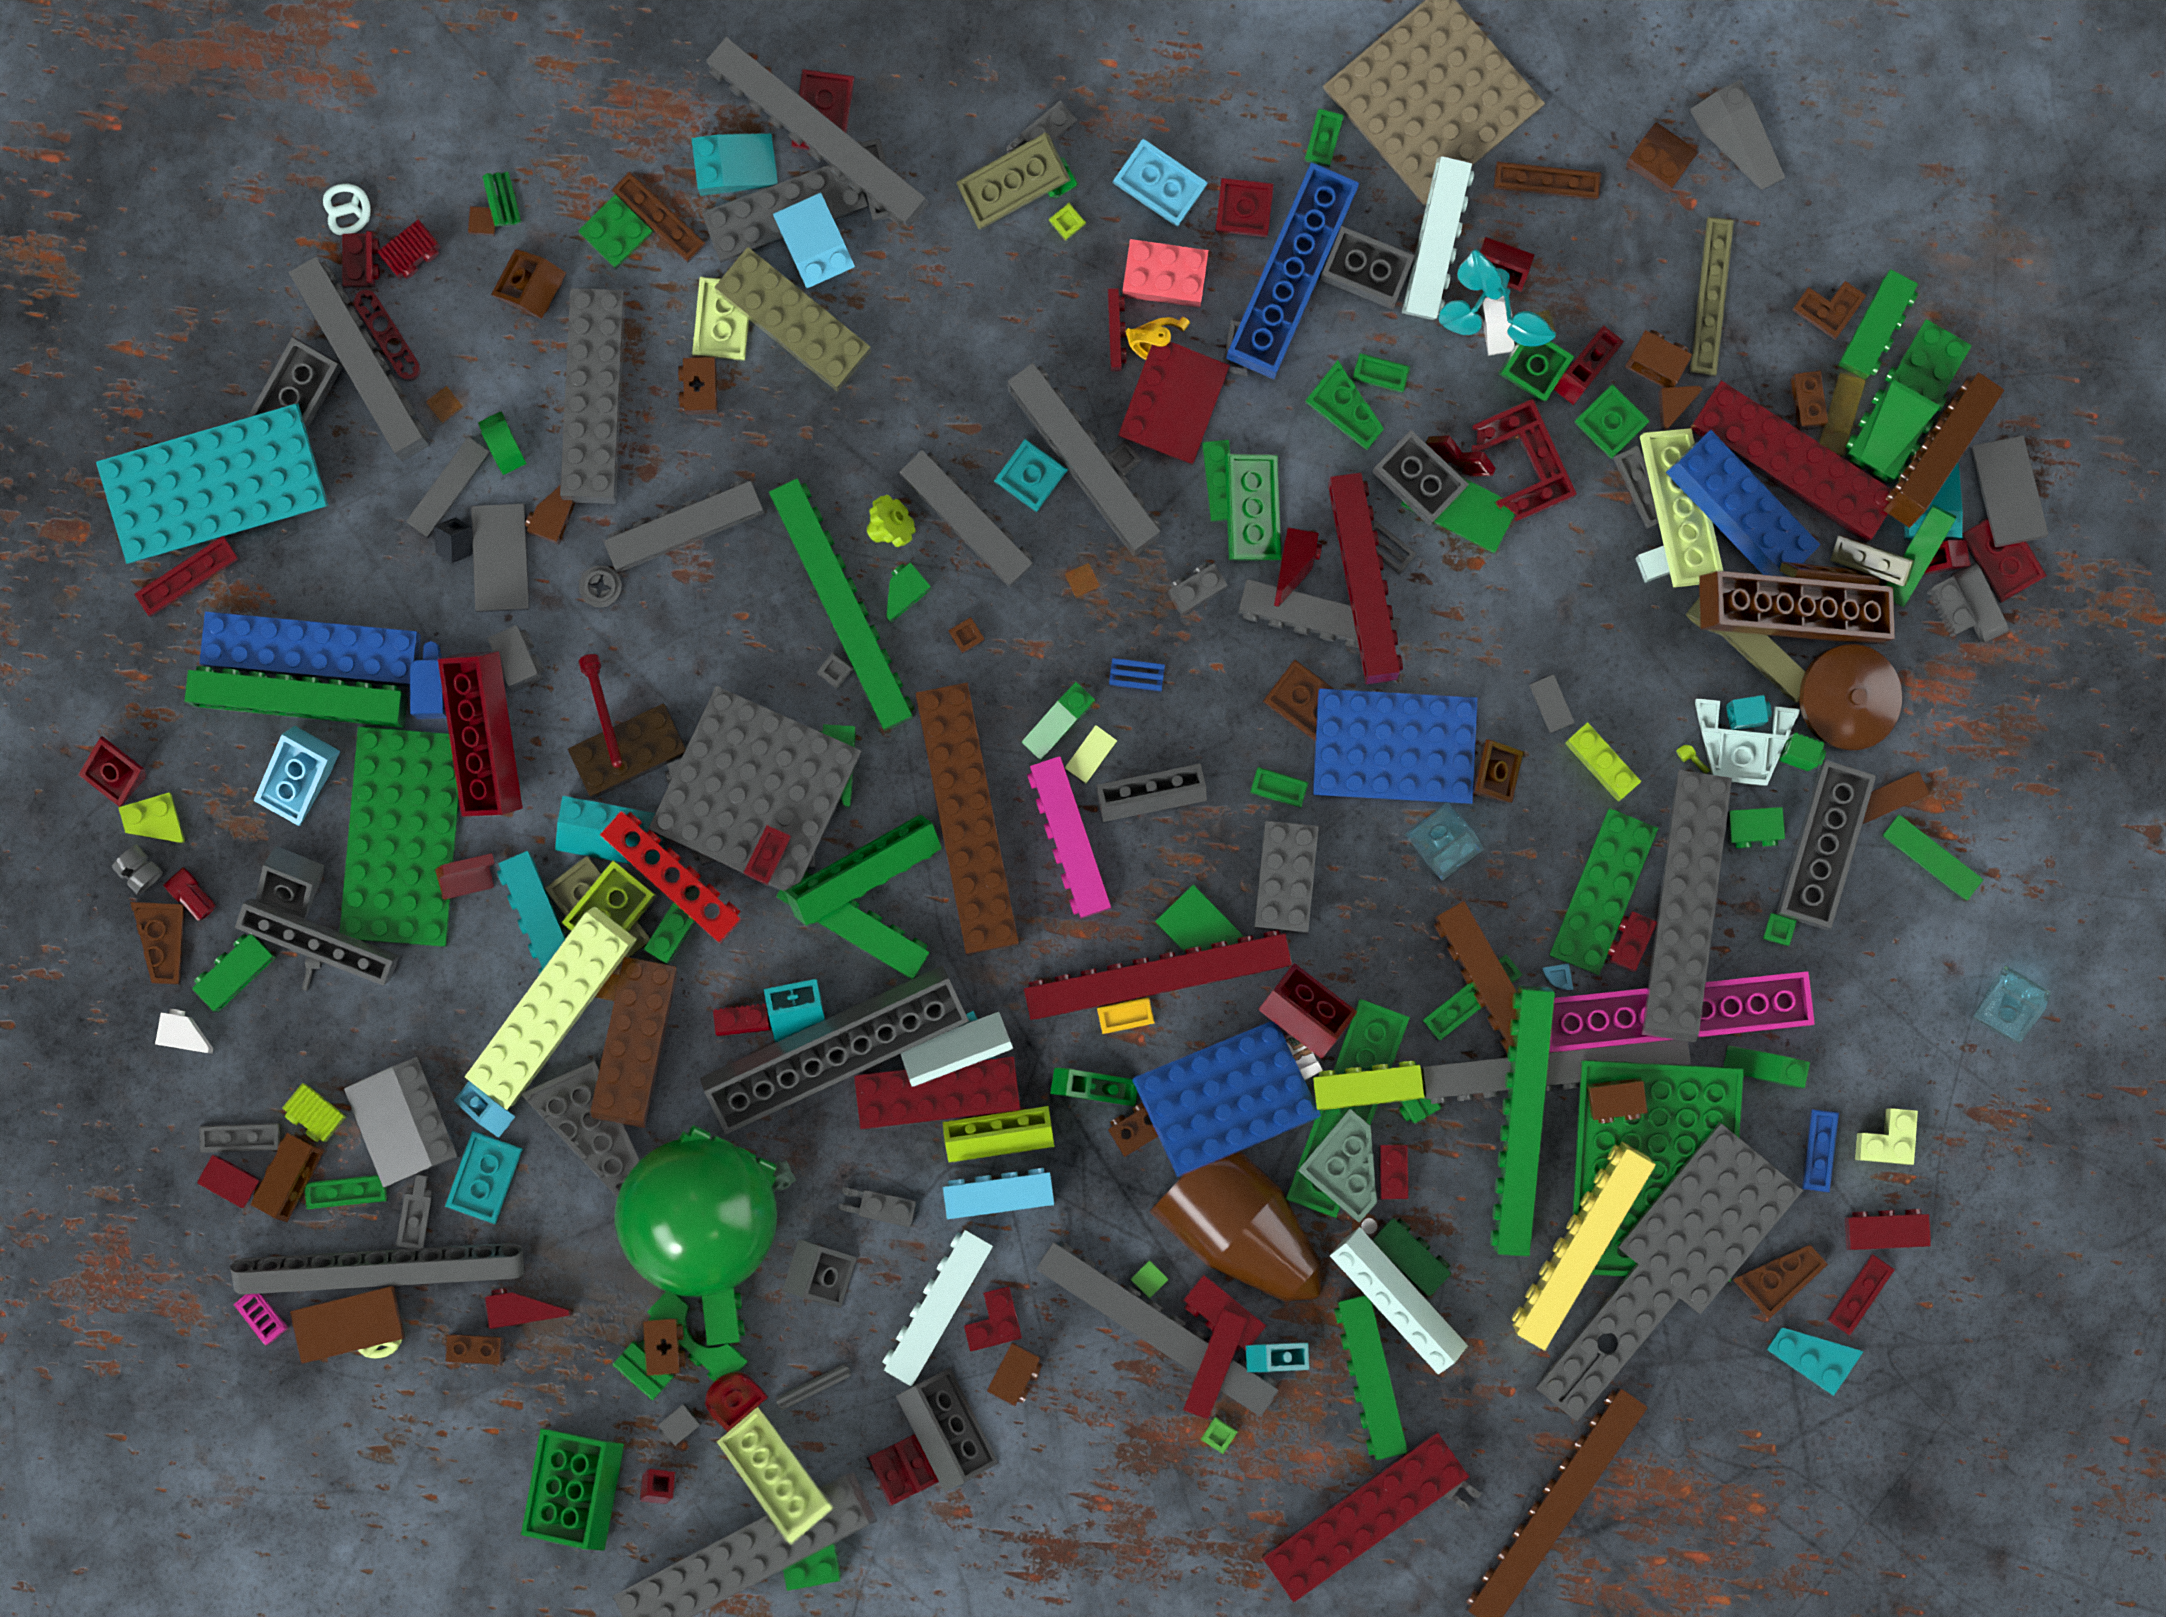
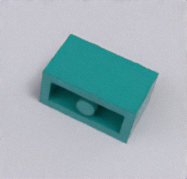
M1764 695L1735 699L1725 705L1729 730L1761 727L1769 722L1768 717L1772 715L1770 702L1765 701Z
M1308 1343L1246 1345L1247 1372L1309 1370Z

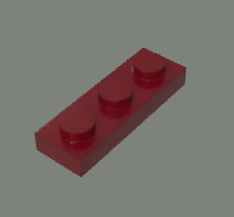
M1119 288L1108 289L1111 371H1121V364H1126V348H1121L1120 339L1126 337L1125 322H1120V312L1125 311L1124 296H1119Z

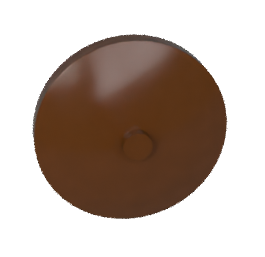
M1839 645L1822 652L1808 666L1800 686V708L1808 728L1821 742L1823 741L1826 745L1839 750H1862L1881 742L1894 728L1901 712L1902 688L1895 669L1882 654L1863 645Z

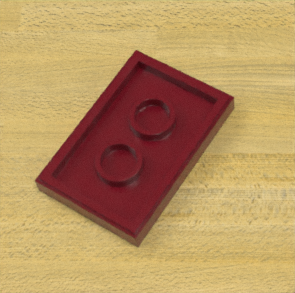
M802 69L799 96L847 134L854 76ZM792 140V148L805 150L810 149L804 143L798 145Z
M1988 519L1962 533L1961 539L1966 540L1969 553L1982 570L1987 583L1999 603L2047 576L2027 542L1995 547Z

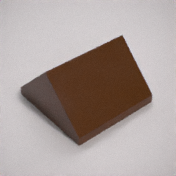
M1486 739L1482 745L1473 785V795L1512 803L1523 751Z

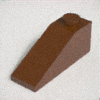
M561 485L539 503L534 512L530 511L525 523L529 534L557 545L561 542L576 504L573 503V500H562L560 496Z

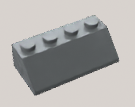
M950 1367L896 1395L944 1492L967 1482L999 1463Z

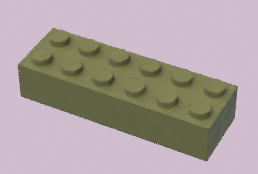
M749 247L746 248L714 287L718 295L730 305H733L735 309L745 315L752 323L837 392L871 353V347Z

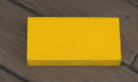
M1149 997L1097 1008L1102 1034L1155 1024Z

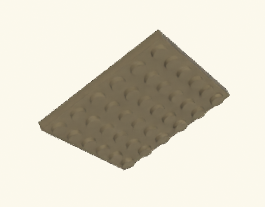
M1425 0L1323 85V89L1424 206L1427 204L1437 158L1443 156L1471 163L1473 166L1545 105L1543 100L1456 0Z

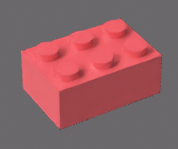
M1130 239L1122 296L1200 308L1209 250Z

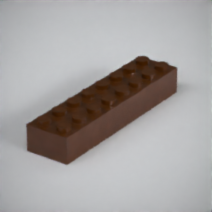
M1715 571L1699 576L1700 626L1704 630L1878 644L1895 639L1893 587L1727 571Z

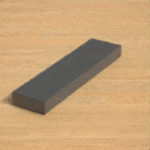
M467 437L406 522L429 538L435 530L434 526L441 522L487 459L490 452L470 437Z

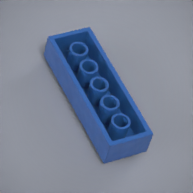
M1712 430L1699 438L1666 471L1668 476L1763 575L1790 577L1779 571L1781 563L1784 561L1803 563L1820 546L1819 542Z

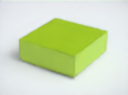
M1070 203L1049 219V222L1065 241L1086 225V222Z

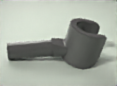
M309 956L305 960L306 974L301 988L305 991H308L313 969L322 968L321 961Z

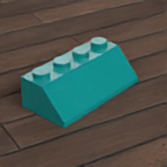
M562 796L557 822L555 850L631 864L600 834L621 811L625 815L631 812L642 822L639 827L647 833L656 813ZM631 833L626 838V843L629 847H635L640 842V835L638 833ZM657 835L661 839L659 845L664 849L666 838ZM655 850L650 851L646 856V861L650 865H655L660 860V854Z

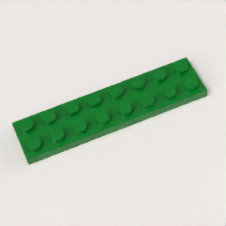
M1359 999L1355 1009L1357 1013L1351 1020L1333 1069L1335 1070V1075L1346 1074L1345 1069L1361 1067L1362 1072L1372 1071V1066L1388 1064V1069L1392 1068L1410 1019L1408 1016ZM1378 1104L1319 1111L1321 1116L1314 1120L1286 1200L1334 1218L1337 1217L1340 1206L1301 1174L1298 1169L1349 1109L1368 1125H1371Z

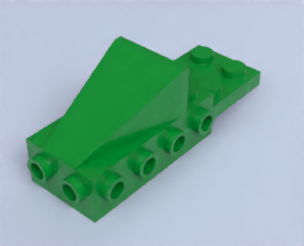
M1925 319L1896 368L1892 366L1884 380L1888 383L1883 390L1878 389L1871 402L1875 405L1870 413L1866 411L1858 423L1861 429L1857 436L1852 434L1845 448L1849 450L1845 458L1850 460L1849 462L1861 470L1864 468L1872 473V476L1880 482H1888L1890 484L1896 477L1899 478L1908 466L1905 464L1908 456H1913L1921 445V442L1918 441L1922 432L1928 433L1934 423V420L1931 419L1932 416L1944 406L1947 397L1944 396L1948 389L1947 387L1972 345Z

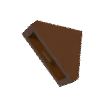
M1700 386L1666 387L1660 389L1658 392L1660 422L1663 431H1667L1703 390Z

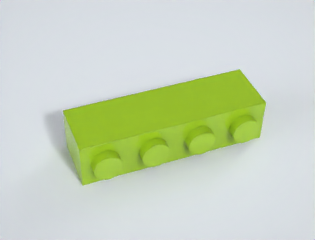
M1415 1061L1400 1062L1399 1068L1388 1069V1064L1372 1066V1071L1362 1072L1361 1067L1345 1069L1346 1074L1335 1075V1070L1319 1072V1077H1313L1316 1105L1319 1111L1425 1098L1421 1066H1415Z
M1048 1106L942 1122L949 1163L1055 1147Z

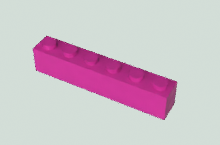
M1059 756L1030 766L1031 773H1028L1027 777L1031 789L1037 788L1040 798L1035 799L1039 813L1046 814L1048 823L1044 824L1048 839L1054 838L1057 848L1052 849L1056 863H1062L1065 873L1061 874L1065 890L1071 889L1073 899H1070L1069 902L1073 914L1079 913L1080 919L1111 909L1061 757Z

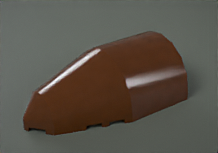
M1241 1151L1184 1174L1149 1211L1204 1264L1214 1270L1285 1302L1316 1299L1321 1294V1261L1286 1200L1284 1193L1273 1180Z

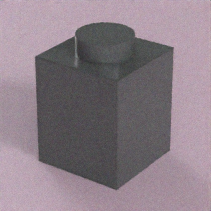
M683 1404L658 1424L661 1428L658 1433L667 1444L672 1442L676 1446L702 1424L689 1407Z

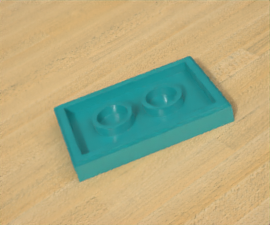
M472 1131L445 1207L496 1224L523 1148Z

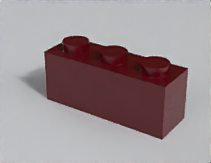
M1906 1209L1905 1215H1895V1210L1878 1211L1879 1216L1869 1217L1868 1211L1852 1212V1217L1845 1218L1846 1250L1931 1246L1929 1214H1921V1209Z
M1202 1275L1183 1299L1187 1302L1184 1308L1196 1318L1199 1314L1203 1315L1208 1320L1205 1325L1212 1331L1215 1329L1222 1309L1246 1318L1247 1322L1238 1342L1237 1351L1241 1348L1246 1351V1345H1252L1266 1327L1265 1324L1205 1275Z

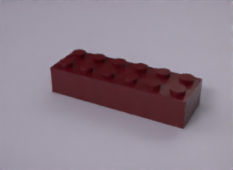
M499 651L458 653L439 658L438 665L461 816L504 815L523 809Z
M1014 1057L982 1060L913 1087L906 1070L854 1076L861 1130L1020 1110Z

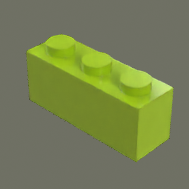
M1588 722L1565 742L1618 802L1641 782Z

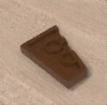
M1806 1245L1739 1275L1732 1280L1760 1311L1770 1319L1828 1264L1811 1245Z

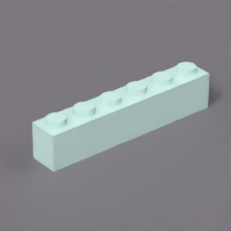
M1443 156L1436 160L1402 309L1404 314L1434 320L1437 319V315L1440 314L1441 309L1444 307L1445 300H1442L1441 297L1443 289L1447 290L1450 282V274H1447L1449 263L1453 264L1456 256V248H1453L1454 240L1459 238L1462 229V223L1459 222L1461 212L1466 210L1468 197L1465 196L1467 186H1471L1474 177V171H1471V163Z
M1360 1227L1344 1238L1331 1253L1330 1257L1437 1374L1453 1365L1468 1347Z
M967 1230L963 1234L959 1232L956 1234L950 1245L954 1248L949 1258L944 1255L937 1267V1270L940 1271L936 1281L930 1279L923 1291L927 1297L922 1304L916 1303L910 1314L914 1319L909 1328L905 1325L902 1327L896 1338L900 1341L895 1351L890 1348L882 1362L887 1365L884 1371L911 1387L993 1247Z

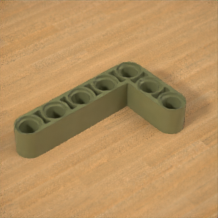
M1700 597L1686 613V616L1699 627H1701ZM1708 630L1722 635L1785 696L1794 702L1799 701L1800 686L1805 671L1767 635Z

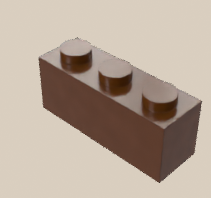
M287 1133L285 1138L280 1141L273 1161L267 1166L264 1179L254 1191L253 1200L250 1205L275 1219L288 1222L324 1150L300 1137Z

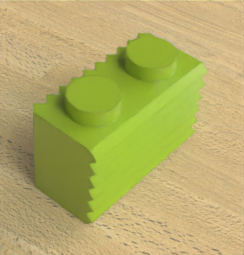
M302 1083L282 1107L287 1112L284 1116L296 1126L301 1123L306 1127L307 1131L305 1133L316 1142L320 1139L323 1142H327L347 1118V1116L306 1083Z

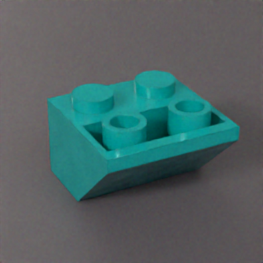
M817 979L764 989L775 1043L825 1020Z

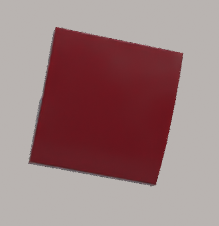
M915 1434L866 1458L889 1506L939 1482Z

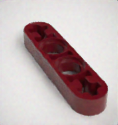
M370 290L359 291L354 298V305L397 374L403 380H415L421 373V366L378 297ZM365 296L368 299L373 298L370 302L373 309L377 311L380 308L381 311L371 315L366 306L360 307L363 303L362 298ZM380 317L385 318L388 322L387 328L383 331H376L373 327L374 321ZM393 339L399 340L402 344L401 350L397 353H390L387 349L388 343ZM404 356L410 365L415 364L412 368L413 373L410 375L407 372L402 373L405 369L404 365L400 360L396 363L394 360Z

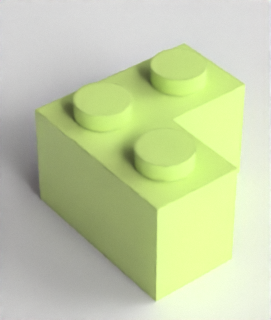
M1886 1109L1884 1135L1857 1133L1855 1160L1914 1165L1918 1111Z

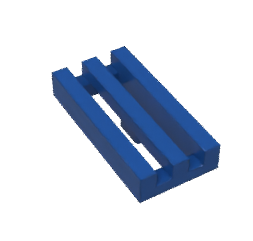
M1112 658L1109 685L1161 692L1165 665ZM1119 665L1159 670L1158 674L1118 670L1116 667ZM1115 675L1157 680V685L1115 680Z

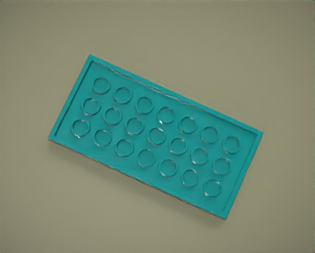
M293 404L96 462L126 564L329 506L299 404Z

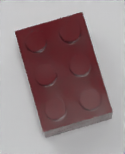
M1296 963L1290 967L1258 1009L1321 1059L1337 1041L1357 1013L1354 1008Z

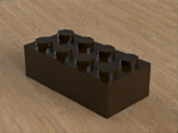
M663 703L613 727L622 759V765L619 768L612 766L603 732L567 749L589 796L595 799L683 757L686 747L666 705Z

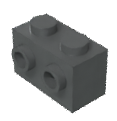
M1204 563L1193 570L1195 575L1186 580L1183 576L1170 584L1172 588L1168 591V595L1181 617L1227 590L1228 585L1214 563L1210 566Z

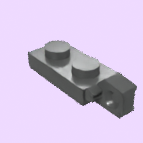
M416 1174L414 1188L408 1187L407 1193L404 1195L396 1242L397 1247L409 1249L424 1248L432 1203V1190H426L427 1175Z

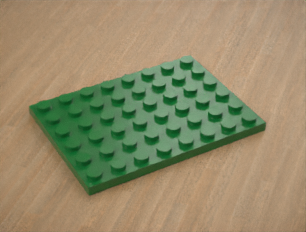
M1581 1060L1572 1216L1579 1214L1583 1207L1580 1205L1582 1198L1587 1191L1592 1192L1596 1185L1594 1179L1601 1168L1605 1170L1610 1162L1607 1158L1611 1149L1615 1145L1619 1146L1621 1141L1648 1156L1655 1164L1590 1275L1627 1276L1637 1263L1617 1247L1620 1241L1719 1122L1739 1138L1743 1068ZM1641 1078L1643 1080L1647 1113L1641 1114V1118L1626 1120L1625 1116L1614 1117V1121L1609 1123H1598V1119L1593 1120L1590 1113L1588 1084Z

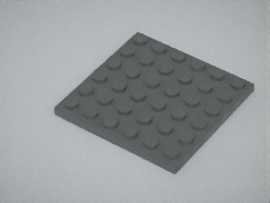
M716 686L648 830L743 873L766 825L771 826L791 836V840L769 883L770 886L785 892L786 889L803 880L862 751Z

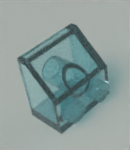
M1448 803L1444 804L1405 834L1426 864L1442 881L1484 850L1473 829Z
M2005 965L1991 983L1973 1018L2019 1045L2044 1013L2051 992Z

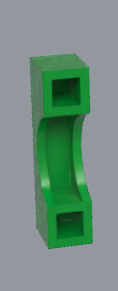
M666 1291L647 1311L651 1316L648 1319L649 1321L678 1318V1324H683L684 1340H679V1346H683L690 1352L687 1357L696 1366L699 1367L702 1364L709 1370L707 1376L713 1382L725 1374L739 1372L748 1363V1360L730 1343L720 1347H707L698 1343L691 1336L687 1326V1315L690 1305L679 1295Z

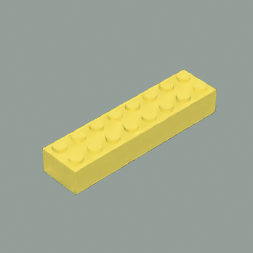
M1622 1141L1619 1146L1615 1145L1611 1149L1607 1158L1610 1162L1605 1170L1601 1168L1594 1179L1596 1185L1592 1192L1587 1191L1582 1198L1580 1205L1583 1207L1579 1214H1574L1570 1218L1566 1226L1569 1229L1564 1239L1560 1237L1554 1245L1553 1252L1555 1254L1551 1261L1546 1260L1539 1271L1541 1278L1537 1284L1533 1283L1529 1287L1525 1295L1528 1298L1523 1308L1519 1306L1513 1314L1512 1321H1514L1513 1327L1516 1334L1543 1350H1546L1655 1166L1648 1156Z

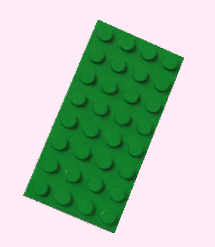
M358 727L340 933L362 941L447 947L451 899H443L435 869L441 865L454 862L459 797L449 734Z

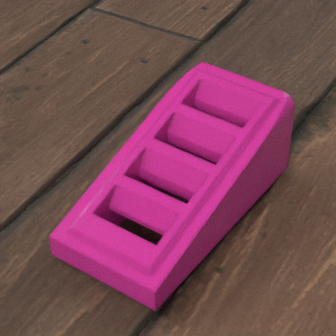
M260 1293L245 1294L233 1304L266 1346L270 1345L289 1328ZM255 1297L257 1302L246 1310L243 1306ZM262 1306L264 1310L253 1318L250 1314ZM268 1314L270 1318L259 1326L257 1322ZM274 1322L277 1326L266 1334L264 1330Z

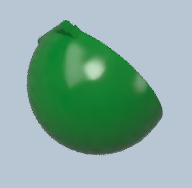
M695 1125L690 1128L688 1133L683 1131L679 1139L654 1149L636 1164L620 1189L614 1218L619 1244L628 1261L643 1278L656 1287L672 1294L703 1297L715 1295L739 1285L754 1273L767 1256L777 1225V1206L772 1188L776 1180L774 1172L777 1166L761 1157L755 1161V1154L738 1146L735 1147L732 1143L715 1135L710 1139L711 1133Z

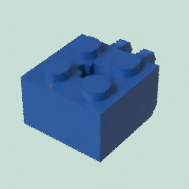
M432 641L424 645L423 660H415L410 665V714L417 719H447L438 659L442 658L441 648Z

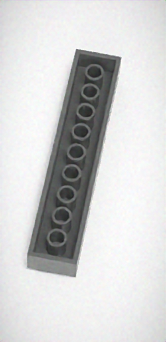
M1679 770L1676 776L1642 1035L1696 1042L1699 1036L1732 782L1730 777Z
M942 965L701 1077L700 1080L703 1090L726 1135L969 1022Z
M854 1472L846 1474L819 1488L832 1506V1509L793 1543L790 1544L785 1539L773 1520L767 1515L613 1595L622 1616L693 1617L877 1522Z

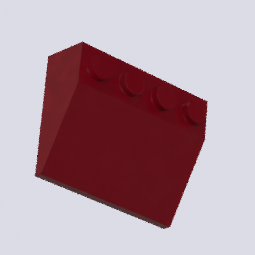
M1169 342L1165 346L1151 345L1118 436L1193 464L1230 365L1173 342Z

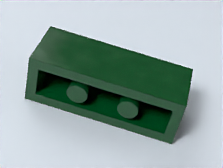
M1391 1218L1371 1240L1402 1273L1430 1297L1452 1274L1448 1270L1450 1264L1440 1255L1435 1258L1428 1251L1431 1248L1430 1245L1420 1236L1415 1239L1409 1233L1411 1227L1401 1218L1397 1221Z

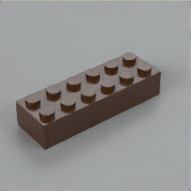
M1979 372L1972 380L1967 377L1950 399L1951 402L1938 417L1936 425L1932 427L1925 437L1923 445L1918 448L1911 458L1912 462L1904 469L1898 478L1899 481L1886 496L1885 500L1888 501V504L1884 508L1885 512L1909 528L1927 510L2004 392L2002 387Z
M628 957L623 958L590 1111L592 1118L645 1128L678 975L677 967Z

